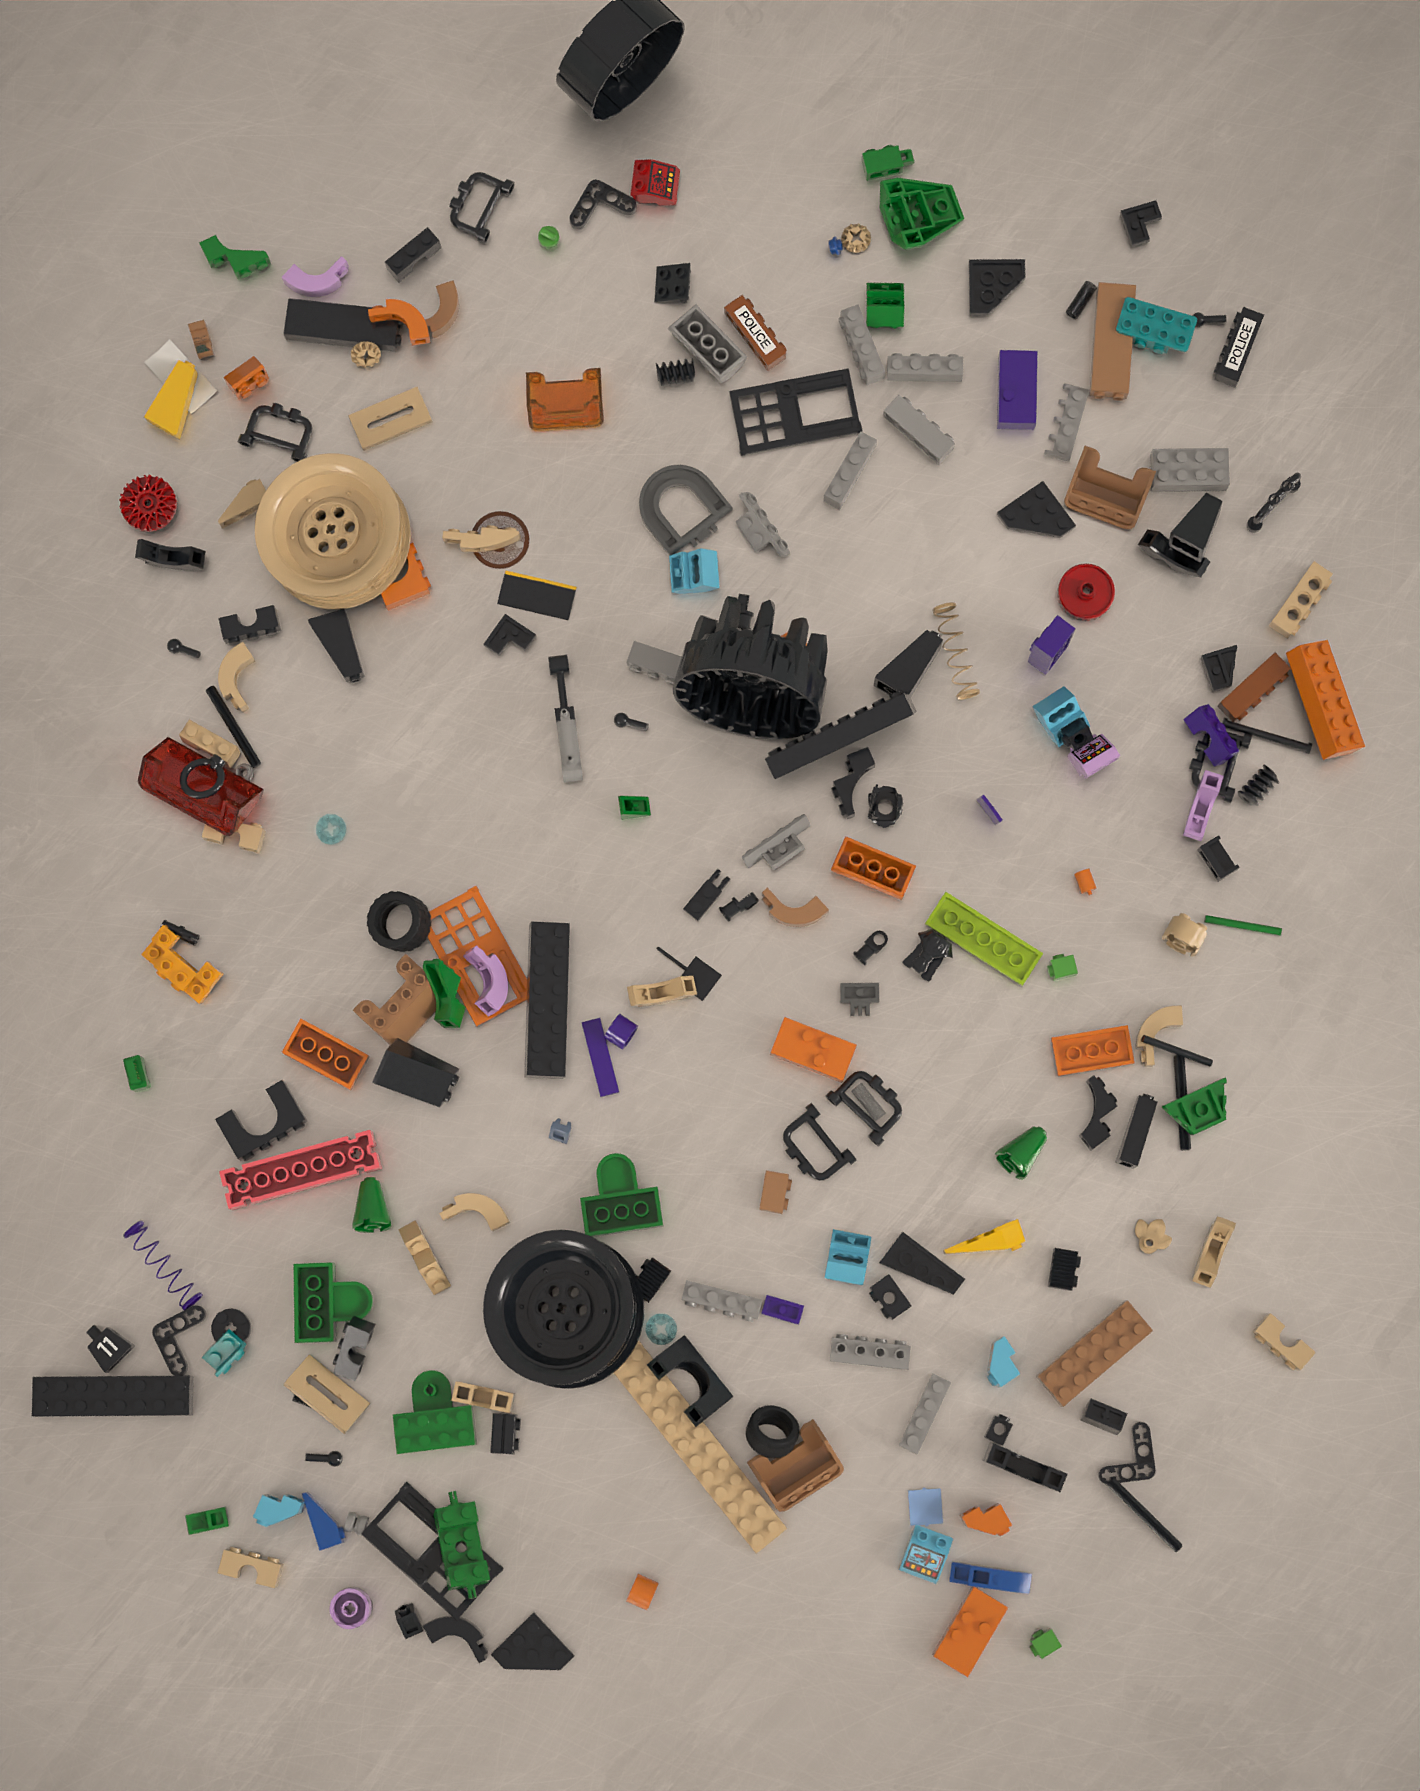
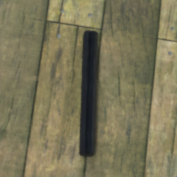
M214 685L208 687L206 693L251 767L256 768L261 764V761Z
M1175 1055L1174 1070L1176 1098L1178 1099L1187 1095L1185 1058ZM1178 1123L1180 1149L1182 1151L1190 1150V1134Z
M1114 1477L1107 1482V1486L1174 1552H1178L1182 1548V1543Z

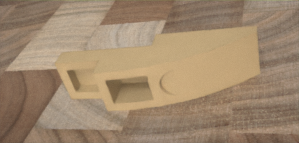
M488 525L487 528H481V535L476 531L461 533L457 529H448V531H443L442 538L445 543L460 544L462 552H484L513 544L520 540L521 535L515 528L506 527L503 530L498 529L497 526Z

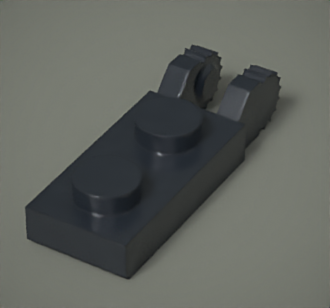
M719 869L713 873L709 880L705 881L683 908L685 912L697 921L702 918L730 881V878L727 876L718 887L713 884L720 876L721 871Z

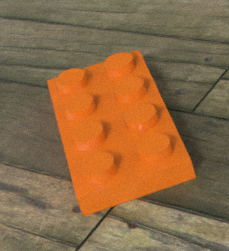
M1128 1025L1051 1038L1058 1076L1135 1063Z

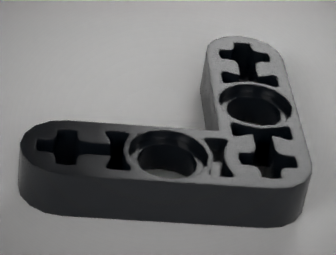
M592 180L574 207L569 220L572 228L577 230L584 228L599 202L624 215L630 216L636 212V201L629 195L600 180ZM597 186H599L600 191H595L593 198L591 196L593 193L592 187L596 188ZM611 193L617 195V200L614 202L607 200V196ZM585 200L592 202V206L589 209L582 207V203ZM631 203L632 208L625 209L624 204L628 205ZM580 211H581V212L583 213V214L581 215V221H582V222H579V221H578L577 224H576L574 218L577 219V218L580 216Z
M192 1306L158 1323L152 1330L156 1344L169 1371L174 1376H182L188 1370V1364L174 1336L205 1320L206 1310L201 1306ZM195 1309L201 1311L200 1319H190L192 1323L189 1325V1321L184 1314L187 1313V1316H191L194 1314ZM179 1317L185 1322L181 1329H177L174 1326L175 1319ZM170 1322V1327L174 1333L171 1334V1330H168L164 1333L165 1337L158 1336L159 1327L166 1329L169 1327L167 1323ZM168 1344L175 1346V1353L170 1356L165 1353V1347ZM178 1354L180 1358L176 1360L178 1364H183L182 1372L174 1371L176 1364L174 1361H169V1359L175 1358Z
M1137 1422L1131 1429L1135 1463L1102 1467L1098 1472V1478L1102 1483L1107 1484L1108 1482L1106 1478H1102V1474L1105 1473L1106 1469H1108V1472L1114 1473L1116 1472L1114 1468H1118L1119 1480L1117 1481L1119 1483L1147 1480L1155 1475L1156 1468L1151 1433L1146 1423ZM1139 1425L1146 1429V1432L1143 1433V1439L1148 1438V1442H1136V1439H1140V1434L1135 1432L1136 1429H1139ZM1141 1445H1146L1149 1448L1148 1455L1141 1456L1138 1453V1448ZM1137 1465V1469H1144V1465H1147L1148 1468H1151V1472H1148V1476L1145 1473H1138L1139 1478H1135L1136 1470L1134 1466ZM1124 1467H1129L1132 1470V1476L1128 1479L1123 1478L1121 1474Z

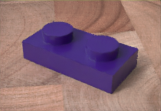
M766 1295L761 1314L799 1325L804 1305Z

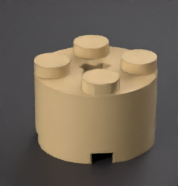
M1180 913L1179 916H1173L1162 939L1166 938L1168 940L1166 944L1175 951L1184 955L1186 952H1190V956H1196L1207 936V927L1202 923L1193 922L1184 913Z

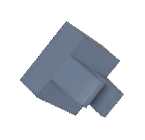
M558 1118L551 1125L549 1138L567 1144L571 1132V1122H568L565 1126L560 1124L561 1119Z

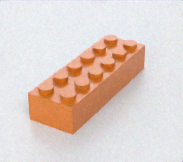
M1328 640L1302 644L1286 652L1322 759L1352 754L1364 748L1365 744Z

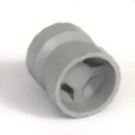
M349 1512L344 1531H354L357 1535H361L367 1528L369 1517H359L356 1513Z

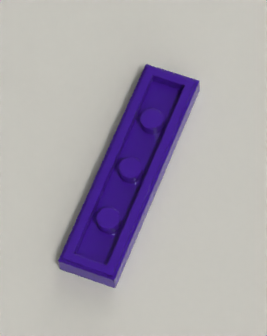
M596 1018L581 1022L600 1097L619 1093L607 1042L604 1038L605 1034L601 1019Z

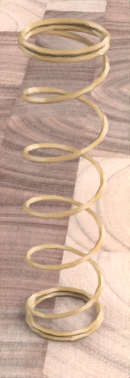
M949 602L934 607L933 614L937 617H951L938 627V631L942 634H956L947 639L942 647L948 651H960L948 660L947 665L953 668H965L955 674L951 680L955 684L970 685L956 695L958 700L978 695L980 690H966L976 685L977 682L957 683L953 680L958 674L972 668L973 665H949V661L952 658L968 650V648L946 649L944 647L946 642L964 633L963 631H940V627L943 624L959 616L935 614L944 613L956 607V603Z

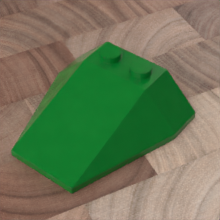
M893 178L880 182V210L892 242L904 250L922 247L965 219L952 185L904 178Z

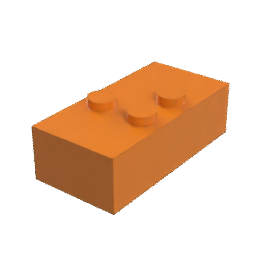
M784 1017L770 1055L843 1083L857 1045Z
M301 1018L282 1051L284 1055L349 1090H352L369 1059V1055Z
M972 1586L932 1655L968 1677L1008 1607Z

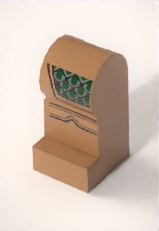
M201 320L188 324L198 358L202 359L213 356L212 343L206 322Z

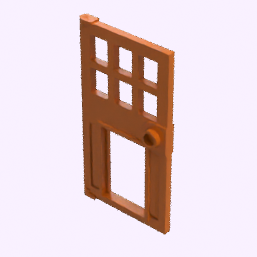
M477 886L429 911L431 920L440 915L448 930L435 935L430 927V933L427 937L438 958L461 977L457 993L476 1027L527 1000V978L479 893ZM474 898L481 912L469 918L462 903ZM457 907L464 921L452 927L445 912ZM484 917L491 931L479 937L472 923ZM468 926L475 940L463 946L456 931ZM451 935L458 949L446 954L439 940ZM475 946L482 949L487 956L495 954L505 969L508 982L517 997L503 1005L499 1011L489 1017L475 1004L479 995L465 971V968L471 966V964L463 956Z

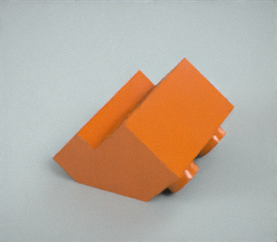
M999 1503L984 1511H981L980 1507L975 1506L959 1515L966 1527L993 1535L998 1534V1536H1002L1009 1532V1527L1012 1526Z

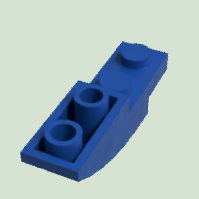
M952 1562L949 1582L1030 1594L1032 1574Z

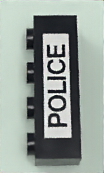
M1243 307L1241 313H1236L1233 321L1236 323V326L1229 331L1227 339L1230 341L1228 346H1223L1220 354L1223 359L1221 363L1217 362L1214 369L1216 377L1214 380L1236 388L1264 314Z

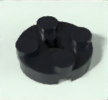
M225 1309L217 1313L211 1325L214 1340L217 1341L227 1331L226 1326H229L232 1322L233 1326L236 1327L233 1333L245 1342L251 1333L250 1320L238 1309Z

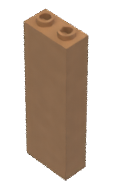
M1098 283L1089 396H1094L1096 399L1110 397L1113 400L1121 401L1128 397L1133 337L1118 333L1116 327L1125 298L1135 299L1136 285Z

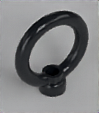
M214 754L211 758H200L188 763L183 768L179 778L182 791L195 799H205L215 795L224 784L225 773L223 767L226 765L224 760ZM209 766L217 773L216 783L210 789L195 791L188 786V775L196 767Z

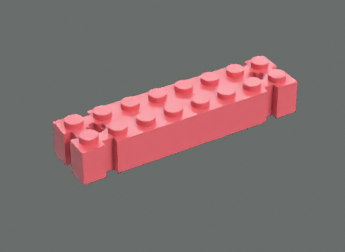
M367 1130L356 1133V1139L351 1140L350 1137L345 1136L243 1164V1170L240 1171L235 1167L219 1171L223 1187H228L229 1193L225 1194L228 1209L235 1210L246 1207V1201L251 1200V1203L257 1204L360 1175L359 1170L362 1169L366 1173L382 1169L379 1154L372 1151V1148L376 1147L373 1131ZM356 1150L362 1152V1154L359 1155V1159H357L356 1157L353 1158V1155L356 1154ZM243 1181L248 1183L246 1190L240 1188L243 1185Z

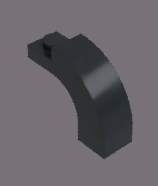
M137 539L135 558L145 561V564L161 568L201 570L204 567L206 551L192 546L169 547L144 539Z
M443 1616L423 1625L431 1643L445 1636H459L469 1644L478 1663L487 1659L486 1654H488V1651L483 1643H479V1640L485 1636L471 1621L462 1617L456 1621L452 1616Z

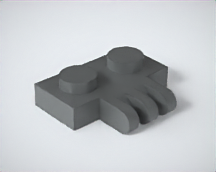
M840 983L841 1003H850V1016L855 1015L854 1008H858V1016H862V1008H866L865 1014L870 1016V1003H879V983Z

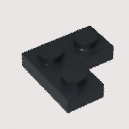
M1157 200L1124 209L1120 212L1131 247L1149 242L1150 237L1145 224L1162 219Z
M504 614L483 645L498 656L501 655L510 641L526 651L536 638V634Z

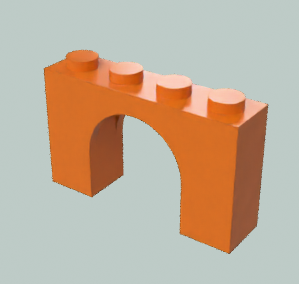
M410 543L407 556L409 565L406 575L381 593L387 610L430 594L428 590L431 587L427 576L423 578L421 573L424 570L421 560L416 561L414 556L417 553L414 543Z

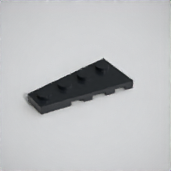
M904 1232L900 1234L879 1262L952 1295L955 1294L965 1280L960 1274Z

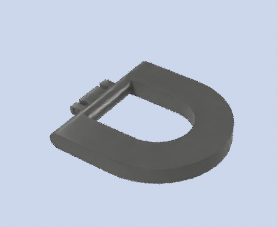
M671 465L656 471L645 482L639 498V509L643 523L669 556L678 552L688 543H691L693 547L697 546L698 543L695 539L700 543L712 534L709 528L714 532L718 530L714 523L733 510L729 502L703 472L687 465ZM676 486L690 489L711 514L682 537L664 517L659 508L660 498L664 492Z

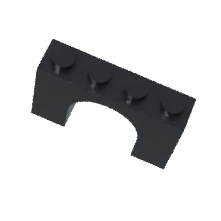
M284 1080L265 1089L277 1110V1122L268 1133L263 1135L248 1133L236 1112L232 1109L215 1119L238 1160L247 1161L255 1156L254 1152L268 1149L272 1146L271 1142L276 1139L281 1141L288 1137V1132L293 1129L298 1131L305 1126L304 1123L307 1122V1119Z
M685 1335L647 1364L658 1380L674 1369L685 1370L696 1379L700 1390L699 1398L684 1411L695 1427L734 1397Z
M989 1443L983 1459L986 1463L1060 1493L1067 1477L1065 1472L1026 1458L994 1443Z

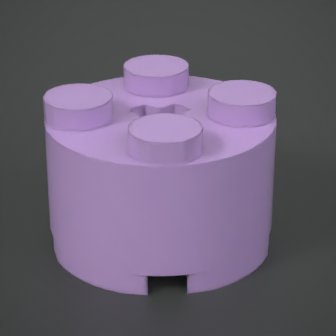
M355 1587L341 1590L332 1598L330 1603L332 1619L339 1627L344 1629H354L361 1626L368 1620L372 1611L369 1595ZM352 1603L355 1610L349 1613V1609H346V1606Z

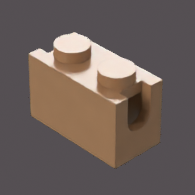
M766 1171L759 1210L782 1214L783 1210H787L789 1199L785 1198L786 1191H790L792 1180L788 1179L789 1174Z

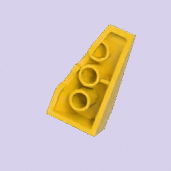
M1015 1219L989 1232L982 1233L972 1239L943 1250L944 1254L1007 1250L1011 1248V1251L1022 1247L1021 1243L1025 1242L1019 1220Z

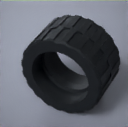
M390 891L374 900L367 913L366 923L372 939L380 946L394 951L405 952L412 951L425 942L430 933L432 921L428 908L424 905L423 901L400 891ZM405 904L412 913L411 927L401 938L392 939L386 929L387 917L396 906Z

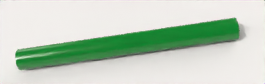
M1205 915L1204 923L1280 936L1282 933V928L1209 915Z

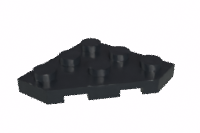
M969 259V316H988L1025 280V259Z
M1044 481L997 512L998 517L1006 528L1010 530L1016 529L1028 533L1046 534L1061 538L1076 527L1073 520Z
M535 1612L491 1654L503 1669L561 1670L575 1656Z

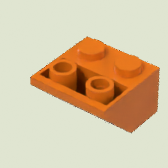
M255 356L223 377L239 400L249 397L253 390L257 387H263L267 380H269L264 366Z

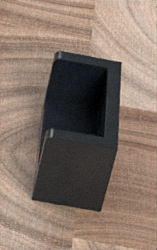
M1219 835L1200 846L1197 850L1218 882L1240 868L1238 864L1235 865L1225 851L1219 841L1221 839Z

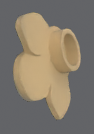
M1139 1219L1136 1223L1135 1235L1139 1239V1248L1142 1252L1152 1254L1157 1249H1166L1172 1241L1170 1236L1164 1234L1165 1223L1162 1219H1156L1149 1225L1142 1219ZM1146 1241H1150L1152 1246H1148Z

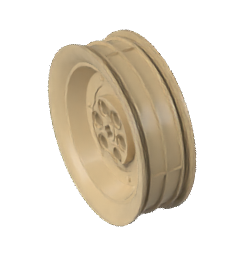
M328 453L302 459L292 464L274 479L265 491L257 510L255 540L258 553L265 567L290 594L308 605L322 609L338 610L364 604L380 595L392 584L403 568L408 556L411 527L407 510L402 500L377 469L353 456ZM340 512H344V515L342 517L337 518V515ZM321 515H326L324 520L319 521ZM355 526L353 531L348 532L349 527ZM314 532H318V535L316 537L311 538V535ZM343 543H347L344 549H340ZM329 546L327 551L322 552L323 547Z

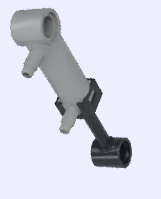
M567 654L548 657L550 675L557 676L560 708L554 709L564 783L583 780L575 711L573 706L568 707L564 674L570 673Z

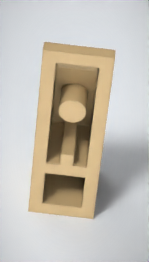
M260 479L249 481L234 498L218 520L222 529L258 510L260 501L266 491Z

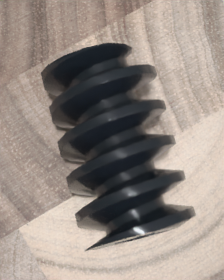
M693 358L690 364L687 359H684L683 365L680 360H677L676 366H674L672 361H669L668 367L665 362H662L661 368H659L656 363L657 378L661 386H664L665 380H667L669 385H671L672 379H674L676 384H679L680 378L684 383H686L687 377H689L691 382L694 381L695 369Z
M1265 764L1263 769L1258 770V775H1253V780L1247 781L1248 786L1244 785L1242 787L1243 791L1237 792L1239 797L1249 805L1254 804L1258 806L1259 803L1256 799L1258 798L1263 801L1262 793L1269 795L1267 788L1274 789L1272 782L1280 783L1274 771Z

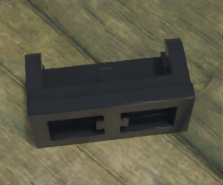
M1090 1399L1080 1421L1118 1435L1123 1428L1128 1413Z

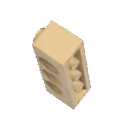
M1314 561L1269 627L1287 639L1291 634L1295 636L1301 627L1298 625L1300 620H1306L1311 613L1309 610L1312 604L1316 606L1322 597L1319 594L1321 590H1327L1332 583L1330 577L1333 573ZM1309 583H1315L1317 585V589H1311L1309 587ZM1299 597L1305 598L1306 601H1307V604H1305V605L1300 604L1299 601H1298V598H1299ZM1287 613H1294L1296 615V619H1289Z

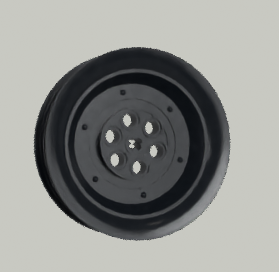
M544 1231L517 1243L501 1258L494 1268L484 1295V1325L494 1351L515 1373L531 1381L555 1388L574 1389L586 1387L600 1382L613 1374L626 1362L633 1352L643 1327V1293L632 1267L612 1247L589 1235L576 1231ZM558 1287L560 1290L559 1294L553 1297L552 1290ZM578 1288V1295L572 1298V1290ZM547 1303L549 1307L548 1311L546 1313H542L541 1308L544 1304ZM563 1305L567 1307L565 1309V1313L561 1312L563 1310ZM585 1305L587 1311L584 1315H580L579 1310ZM556 1321L557 1327L551 1331L549 1325L551 1322ZM575 1322L576 1328L573 1332H570L568 1329L569 1324Z

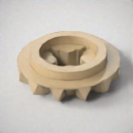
M859 223L850 224L847 228H844L841 241L848 251L859 253L868 248L871 242V235L866 226H862ZM860 233V237H859V238H860L861 241H859V240L856 239L855 241L852 242V240H853V236H852V235H853V234H854V235H857V234Z
M366 341L360 342L352 348L351 359L352 362L356 363L357 367H373L375 363H379L381 352L376 344ZM366 351H367V353H368L369 356H367V358L364 359L363 356L365 355V353H366Z

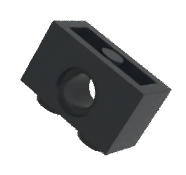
M890 1274L870 1287L871 1292L869 1295L875 1303L879 1301L883 1308L880 1310L886 1319L890 1317L893 1320L912 1306ZM885 1293H892L894 1295L893 1303L887 1304L884 1301Z

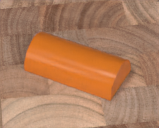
M845 836L831 871L902 900L916 865Z

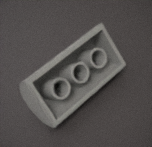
M694 305L669 326V331L720 383L731 378L747 359V356L697 305Z

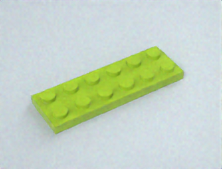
M947 892L944 893L925 923L929 928L1021 986L1024 985L1043 955L1036 948Z

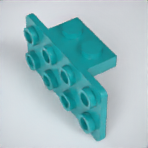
M1127 297L1121 310L1116 331L1133 337L1132 344L1141 349L1146 347L1158 354H1167L1169 348L1187 352L1197 318Z

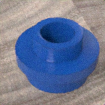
M836 236L832 237L828 241L831 254L840 255V251L843 250L842 242L840 239L837 240Z

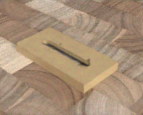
M418 387L348 415L363 451L432 422ZM407 407H413V412L394 419L382 426L373 429L368 428V424Z
M311 1355L307 1356L284 1383L286 1388L343 1434L349 1430L370 1404ZM310 1376L346 1404L347 1409L342 1410L336 1404H333L330 1399L309 1384L306 1378Z

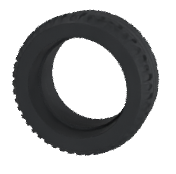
M775 1405L763 1406L754 1411L746 1427V1439L749 1446L756 1453L767 1458L775 1459L788 1455L794 1449L799 1437V1425L794 1415L786 1409ZM764 1424L774 1425L784 1432L786 1438L772 1439L766 1436L759 1426Z

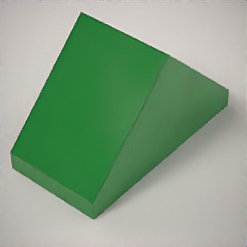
M618 796L622 820L651 815L648 797Z

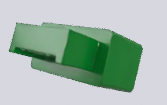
M135 1055L123 1059L130 1089L138 1092L150 1088L144 1058L140 1055Z

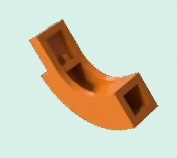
M386 299L387 307L377 305L372 307V309H368L371 322L398 320L404 323L409 329L412 346L430 343L426 321L422 314L411 304L402 300Z

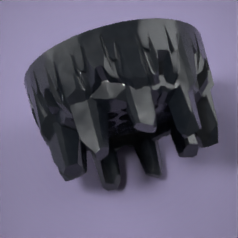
M726 597L719 621L700 615L691 640L684 646L673 685V695L685 711L702 722L718 729L742 736L762 739L800 737L812 732L819 725L827 679L824 676L828 653L827 635L811 633L806 646L809 625L807 619L803 617L791 621L786 637L773 634L775 604L771 600L761 604L753 630L747 628L741 630L738 628L741 604L736 597Z

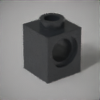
M1080 717L1060 729L1064 745L1066 747L1070 746L1074 751L1079 750L1094 740L1089 726Z
M1001 1414L998 1417L993 1416L984 1437L1003 1446L1013 1424L1009 1423L1010 1418ZM997 1423L1003 1424L1005 1428L1001 1435L996 1434L994 1431V1426Z

